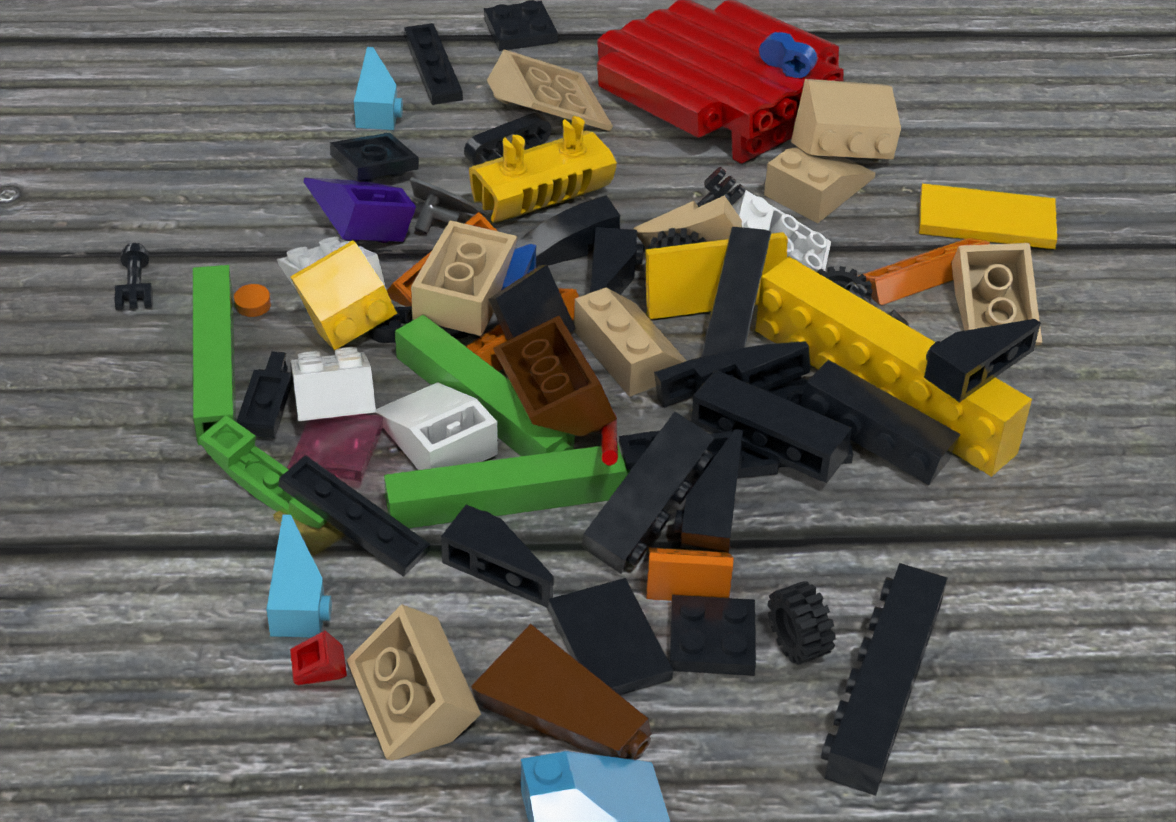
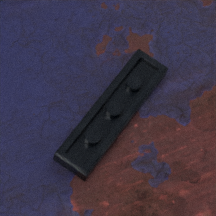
M434 23L404 27V37L432 105L463 101V91Z
M304 455L279 478L278 486L403 577L429 552V542L307 455Z

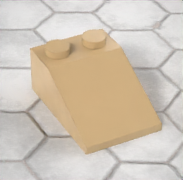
M788 148L767 164L764 196L819 223L873 180L875 172L845 157L809 155L800 148Z
M450 220L411 286L412 319L415 320L424 314L438 326L481 336L494 313L488 299L502 289L517 244V236Z
M1030 243L963 245L958 247L952 260L955 296L964 330L1036 319L1040 322ZM1041 327L1039 328L1035 345L1042 344Z

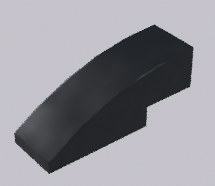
M607 195L598 197L564 210L544 221L520 238L515 249L528 244L536 245V267L540 265L549 266L588 255V245L593 244L595 241L596 227L620 229L621 215Z

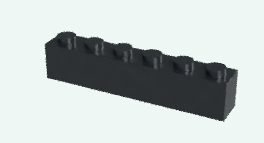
M899 563L894 579L886 577L880 595V601L885 602L883 608L875 606L868 630L874 632L872 639L864 636L858 653L857 661L862 662L860 670L852 668L845 693H849L851 696L848 702L840 700L833 725L839 727L836 735L828 733L822 749L821 759L828 761L824 779L874 796L877 795L942 604L948 577Z

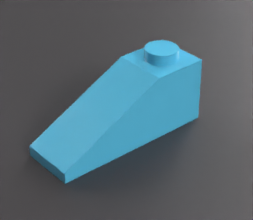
M367 47L354 99L356 128L394 130L396 118L402 117L403 99L397 98V85L375 49Z
M282 515L266 609L269 632L271 637L311 638L322 632L323 621H330L332 598L330 595H324L323 578L292 516Z

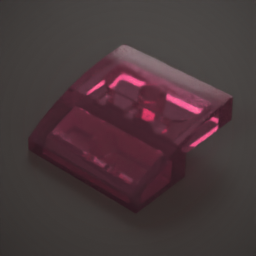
M357 414L308 420L287 469H290L304 455H307L336 477L361 482L382 431L383 417Z

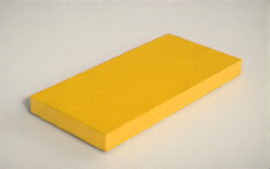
M922 183L919 234L959 239L973 238L1003 244L1030 243V247L1055 249L1057 243L1056 198Z
M784 232L771 234L762 276L787 258L788 237ZM729 239L646 249V307L649 319L712 311ZM761 280L759 284L755 305H758L759 303Z

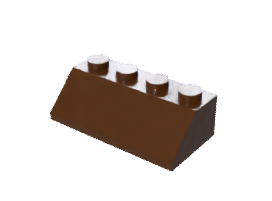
M560 316L493 348L533 425L582 437L590 432H597L603 429L605 425L617 420L600 381Z

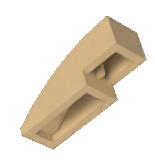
M724 195L698 207L695 201L689 202L636 226L634 229L637 230L639 240L648 249L651 239L653 237L658 238V233L661 231L668 235L669 228H675L676 233H681V228H686L687 235H691L695 231L699 233L698 240L704 237L707 242L729 239L732 227H742V219Z

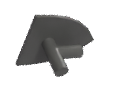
M413 177L410 179L414 197L425 200L415 226V230L421 233H428L433 218L449 223L450 220L458 222L461 213L456 211L475 215L480 212L485 216L487 214L486 211L447 190Z

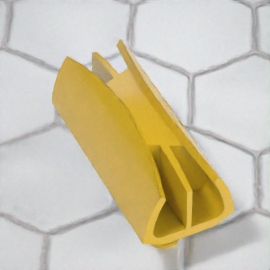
M572 116L571 124L566 119L563 120V138L524 150L525 140L523 137L512 135V143L505 137L503 139V157L469 167L474 203H482L483 210H493L491 216L492 223L514 218L609 185L614 178L617 162L611 150L593 132L584 131L585 121L580 117Z

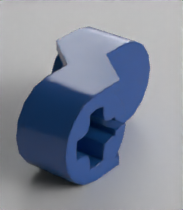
M774 32L770 34L759 48L760 57L766 64L781 68L785 75L789 77L803 78L807 76L818 60L817 53L810 45L795 42L791 34Z

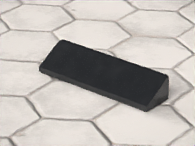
M743 227L731 228L701 357L727 350L745 348L771 231Z

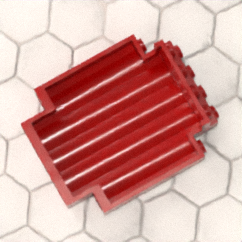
M678 0L668 9L655 10L645 19L630 21L621 30H609L597 40L599 87L697 138L722 126L731 130L732 159L741 164L792 139L805 79L843 82L844 69L839 67L838 45L736 0L724 1L714 10L692 0ZM774 32L791 34L795 42L805 43L815 50L818 58L817 64L803 78L786 76L781 68L770 66L761 59L759 48L762 42Z

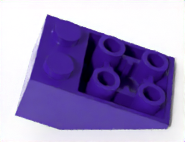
M304 178V184L342 239L353 240L354 242L359 240H373L381 243L389 241L404 242L416 206L402 188L367 181Z

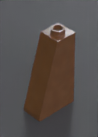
M531 623L471 686L477 703L483 708L594 755L624 759L632 757L637 759L644 753L651 742L650 723L644 714Z

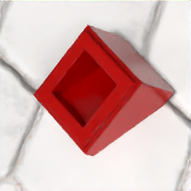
M326 630L290 649L293 680L296 685L333 681L347 677L343 646Z

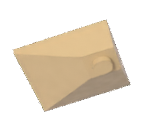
M503 50L487 79L494 97L502 103L509 104L512 102L572 120V116L582 118L586 125L611 131L613 127L582 73Z

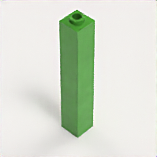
M229 265L193 267V418L197 443L201 445L199 437L225 415L236 422L233 290Z
M424 314L395 331L397 359L430 385L438 382L476 398L497 421V438L520 456L574 449L575 435L533 425L510 380Z
M618 445V460L614 465L604 464L602 461V446L387 474L384 475L386 506L389 515L408 528L452 523L466 504L481 511H487L494 516L602 502L610 499L631 470L626 469Z

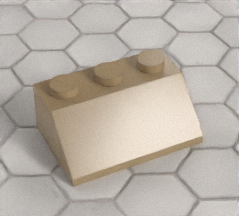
M805 79L791 143L809 155L894 159L901 125L892 86Z
M607 287L575 298L574 325L576 329L574 332L629 397L656 387L654 372L687 361L638 305Z
M401 604L347 659L384 755L388 760L394 761L451 743L481 715L438 617Z

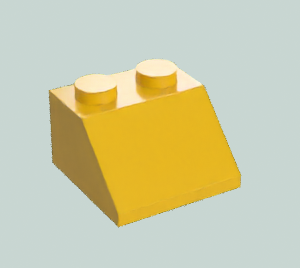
M353 240L290 276L318 334L334 350L397 314L384 284Z

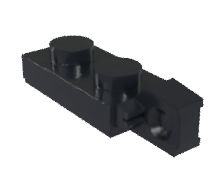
M271 351L266 369L253 371L236 421L258 437L275 438L292 386V372H287L288 366L286 365V353Z

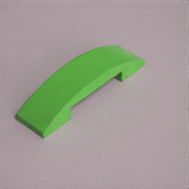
M227 415L199 437V443L212 459L234 481L268 507L282 515H291L294 521L307 526L320 528L327 522L278 486L279 478L289 469L256 447V436Z

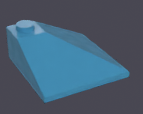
M570 751L521 759V794L528 822H670L652 762Z

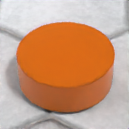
M248 284L239 288L234 294L235 308L243 316H261L268 312L271 307L269 290L262 285Z

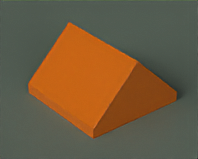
M649 547L646 599L672 601V595L729 598L734 558L727 552Z

